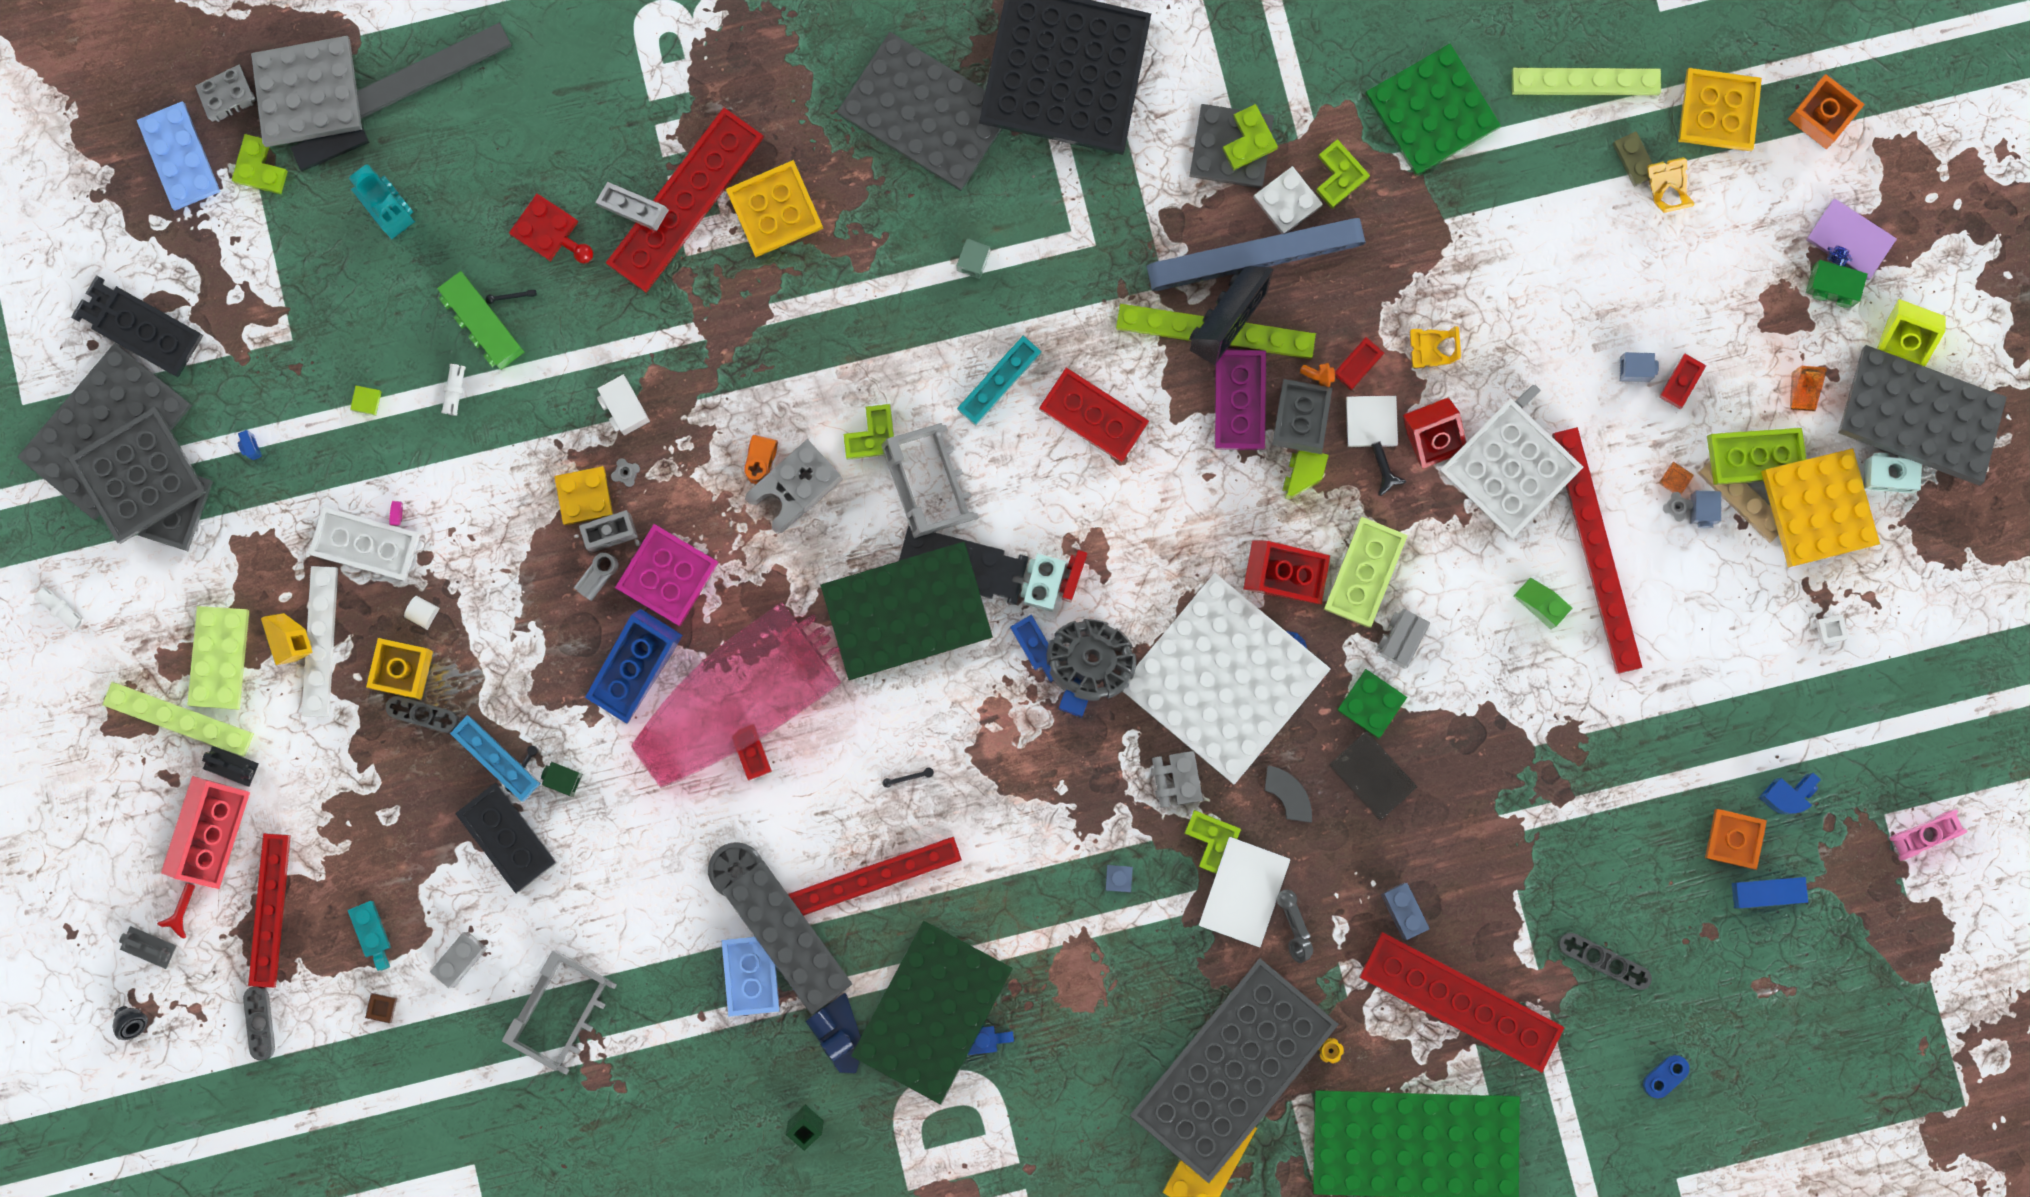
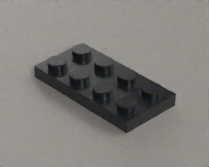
M496 782L455 813L515 894H518L558 863Z

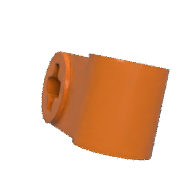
M752 435L744 468L745 474L752 484L756 485L770 473L777 452L778 440ZM757 467H760L762 473H757L754 476L752 471H756Z

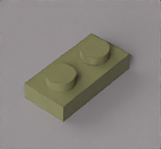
M1637 131L1614 141L1613 146L1633 186L1636 187L1649 181L1647 166L1653 163Z

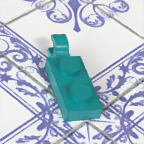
M369 901L347 910L365 957L373 956L377 971L390 968L385 950L391 948L374 901Z

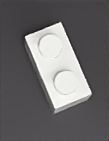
M624 374L597 388L600 393L597 399L603 410L609 409L613 416L609 418V421L616 432L620 430L625 436L650 422Z

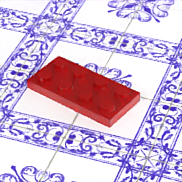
M1067 367L1039 407L1040 411L1120 463H1123L1149 423L1148 419Z

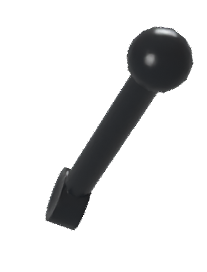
M527 290L526 292L499 296L489 294L485 300L488 304H492L499 300L526 296L534 297L537 296L536 290Z
M536 746L528 747V754L521 764L524 768L531 757L538 753Z
M926 768L923 772L895 779L885 778L882 785L885 788H889L892 784L924 776L930 778L933 776L934 771L932 768Z

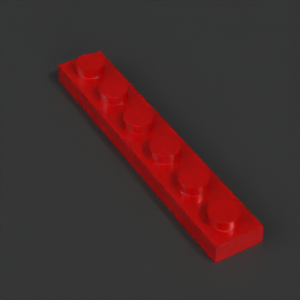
M263 833L248 986L276 988L291 835Z

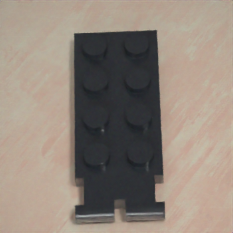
M96 275L85 293L92 297L90 302L81 299L71 318L78 322L81 319L93 324L91 329L178 378L204 335L117 286L112 290L103 285L105 281L103 278Z
M908 526L899 561L965 541L981 597L992 599L993 595L1008 598V604H1017L1022 584L1014 582L1013 577L1024 578L1028 556L1019 555L1018 559L1005 556V550L936 532L914 538L911 528Z

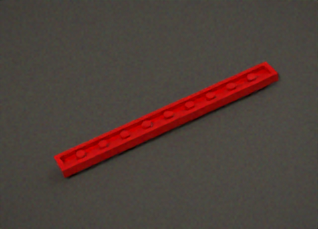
M1578 427L1555 432L1552 434V437L1583 466L1566 485L1616 674L1641 669L1643 667Z

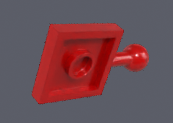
M539 194L534 196L509 232L510 236L550 262L561 246L573 252L575 260L579 263H588L593 258V250L589 245H578L568 238L578 224V220Z

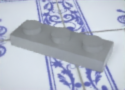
M609 182L606 183L595 202L605 210L657 231L669 211L662 204Z

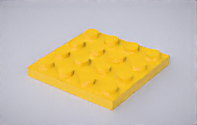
M1853 448L1761 471L1788 568L1880 544Z

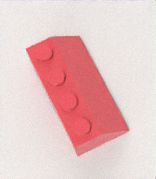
M192 776L161 873L174 879L220 889L250 792Z

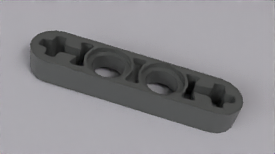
M1565 933L1558 939V948L1561 953L1633 989L1643 990L1651 984L1652 977L1646 968L1574 933ZM1574 938L1573 943L1579 947L1583 946V942L1586 943V946L1581 950L1580 957L1577 956L1580 951L1572 948L1569 951L1566 950L1565 940ZM1591 948L1597 949L1600 954L1599 960L1595 963L1589 962L1586 957L1587 951ZM1616 959L1623 965V969L1619 974H1613L1609 968L1611 961ZM1629 965L1632 966L1629 970L1634 974L1643 973L1644 983L1639 982L1636 985V979L1631 976H1626V980L1623 979L1628 972Z

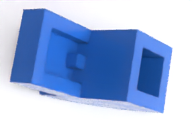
M1808 773L1792 788L1782 778H1777L1772 781L1758 798L1775 812L1781 814L1800 813L1812 806L1805 797L1810 798L1817 791L1818 786L1816 785L1821 779L1814 773Z

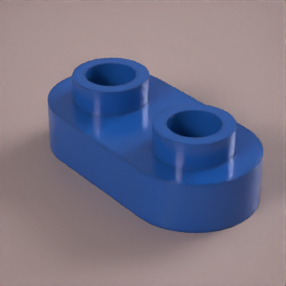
M1671 1055L1664 1059L1644 1078L1643 1089L1646 1094L1654 1098L1665 1097L1688 1076V1062L1683 1057ZM1675 1064H1679L1681 1067L1678 1073L1673 1071ZM1656 1081H1660L1662 1084L1659 1090L1654 1088Z

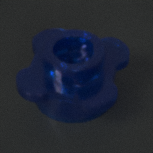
M1838 245L1835 248H1827L1829 250L1827 257L1829 261L1841 266H1846L1848 261L1852 262L1853 259L1848 249Z

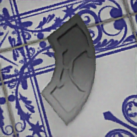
M1267 766L1264 791L1274 794L1281 800L1285 808L1286 819L1312 823L1311 804L1303 786L1288 772L1277 767Z

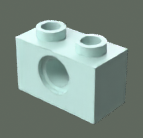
M1874 453L1873 456L1865 460L1864 488L1865 490L1913 494L1921 490L1922 464L1901 456L1892 458L1887 453ZM1889 467H1893L1897 471L1896 478L1889 475Z

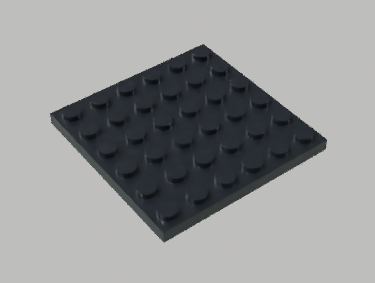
M1004 0L979 124L1123 155L1152 13L1093 0Z

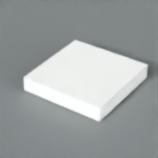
M1396 396L1346 397L1347 447H1372L1371 444L1381 441L1382 447L1398 445Z

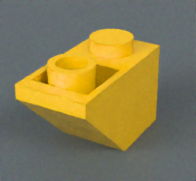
M286 614L270 615L261 618L275 665L297 662L313 653L306 629Z

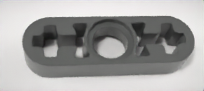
M394 696L386 703V712L394 719L444 733L452 732L459 724L458 716L447 709L400 696ZM401 701V706L410 708V719H407L409 713L399 711L395 715L396 710L392 709L393 704H398ZM421 707H425L429 712L428 719L423 722H419L415 716L416 711ZM447 714H449V719L452 720V724L446 725V728H443L444 724L438 721H434L433 726L430 725L435 716L446 718Z
M254 986L248 988L243 995L249 1052L256 1060H266L272 1057L275 1052L270 998L268 991L264 987ZM255 991L258 995H262V1000H258V1009L264 1007V1012H251V1009H257L256 1002L250 999L251 996L255 995ZM256 1016H262L266 1021V1025L261 1031L253 1027V1020ZM267 1033V1037H262V1044L267 1045L268 1050L264 1051V1056H262V1053L256 1050V1047L261 1045L260 1038L255 1039L254 1035Z

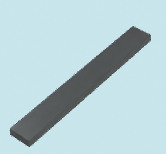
M499 22L358 90L357 96L361 119L511 47L512 45L501 23Z

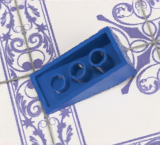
M644 610L636 611L627 621L585 698L628 724L670 659L683 635Z

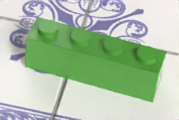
M462 271L437 288L442 294L439 300L447 310L451 307L456 312L453 318L462 329L467 327L472 334L468 337L477 348L479 346L484 348L487 353L483 356L492 367L497 365L502 370L525 353Z

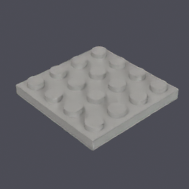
M348 36L251 53L262 143L265 147L362 130L351 43Z

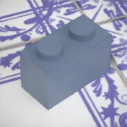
M1402 883L1381 893L1403 940H1408L1430 929L1408 883Z

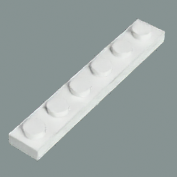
M311 566L307 636L313 653L305 657L302 716L329 717L338 581L337 567Z

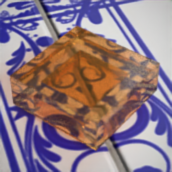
M1673 461L1658 483L1672 493L1679 492L1682 495L1694 475Z

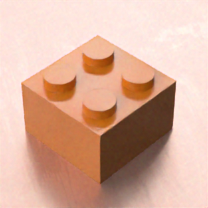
M1825 74L1788 120L1822 147L1828 149L1865 104Z

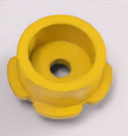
M1328 1038L1319 1048L1320 1058L1324 1062L1337 1063L1344 1053L1342 1044H1339L1337 1039ZM1330 1048L1333 1049V1053H1329Z

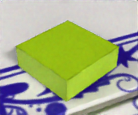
M355 386L350 410L376 416L382 392L376 389Z

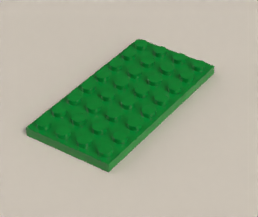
M1314 1090L1313 1194L1385 1197H1519L1520 1096Z

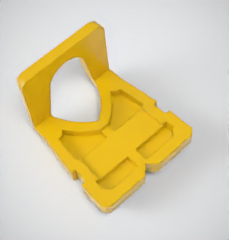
M1684 157L1669 160L1667 163L1660 162L1647 166L1653 201L1663 213L1694 206V201L1687 195V159ZM1668 187L1674 188L1679 193L1681 204L1668 205L1661 201Z
M1454 326L1448 331L1431 329L1422 331V329L1410 330V346L1413 349L1411 361L1414 369L1424 368L1425 366L1429 368L1455 363L1461 358L1458 326ZM1446 338L1455 339V350L1450 357L1437 349V346Z

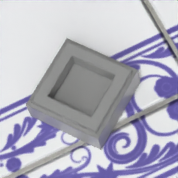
M1532 385L1515 402L1523 408L1541 390L1536 385Z

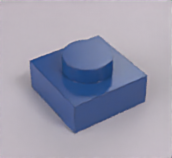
M248 430L238 433L240 441L237 444L242 455H246L252 460L262 457L254 434Z

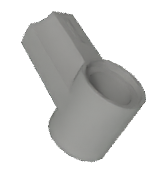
M608 553L596 555L593 563L575 585L574 589L592 601L611 575L617 572L619 567L618 560L615 556ZM604 558L611 560V567L608 571H602L600 568V562Z

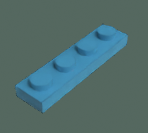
M467 715L450 733L521 802H524L541 784L471 716Z

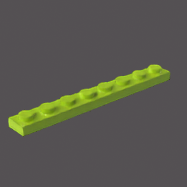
M1120 303L1116 330L1191 341L1189 338L1193 330L1203 325L1204 316ZM1246 323L1229 347L1312 359L1316 333Z

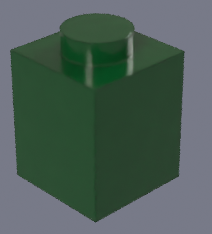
M551 761L550 766L546 765L541 774L542 785L574 797L583 774Z
M805 1104L788 1120L786 1136L805 1151L822 1135L824 1120Z

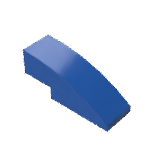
M1806 877L1732 883L1734 908L1808 902Z

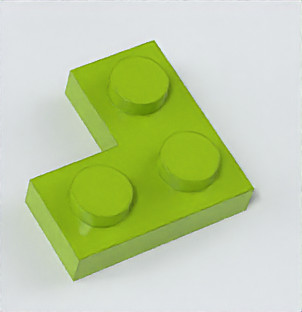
M1256 104L1233 115L1243 137L1222 148L1233 171L1278 149Z
M244 134L231 181L236 184L282 194L288 171L284 168L265 164L269 147L263 145L262 138Z
M1338 139L1318 156L1333 173L1328 180L1316 189V192L1331 209L1370 177L1368 172Z
M890 404L866 406L868 431L843 434L847 460L885 456L881 445L886 439L894 437Z
M1194 810L1184 834L1208 843L1198 867L1217 874L1229 837L1237 839L1241 829Z

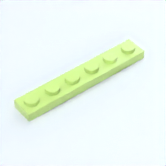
M1512 69V95H1660L1661 69Z
M111 682L102 704L103 706L243 757L246 756L254 733L115 682Z

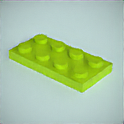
M1802 428L1707 435L1713 485L1764 481L1761 473L1763 470L1807 460Z

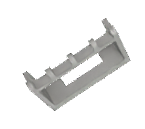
M942 423L888 438L881 445L914 538L979 518L978 513L969 512L964 500L972 496L970 492L963 494L961 492L956 477L962 475L963 471L962 469L953 470L948 453L954 452L955 449L954 446L945 447L941 433L948 429ZM933 435L961 515L927 525L922 508L916 505L901 462L904 460L899 445Z
M553 950L540 971L542 975L518 1018H514L502 1042L552 1070H558L567 1075L569 1069L562 1066L563 1061L569 1051L579 1054L581 1049L574 1046L573 1043L582 1028L590 1032L592 1031L593 1026L586 1023V1020L594 1006L604 1009L606 1004L598 1000L605 986L607 985L615 989L617 984L557 950ZM563 962L599 982V986L555 1062L519 1042L518 1038L560 963Z

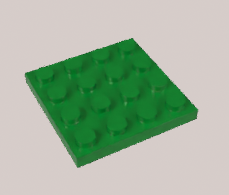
M1451 44L1446 45L1365 93L1415 176L1501 127Z

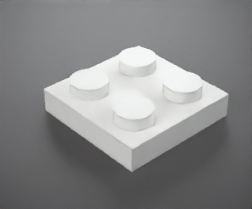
M1293 166L1253 196L1254 200L1281 234L1288 233L1323 205Z

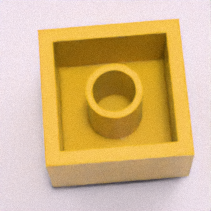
M378 638L366 687L372 690L422 700L433 651L423 647Z

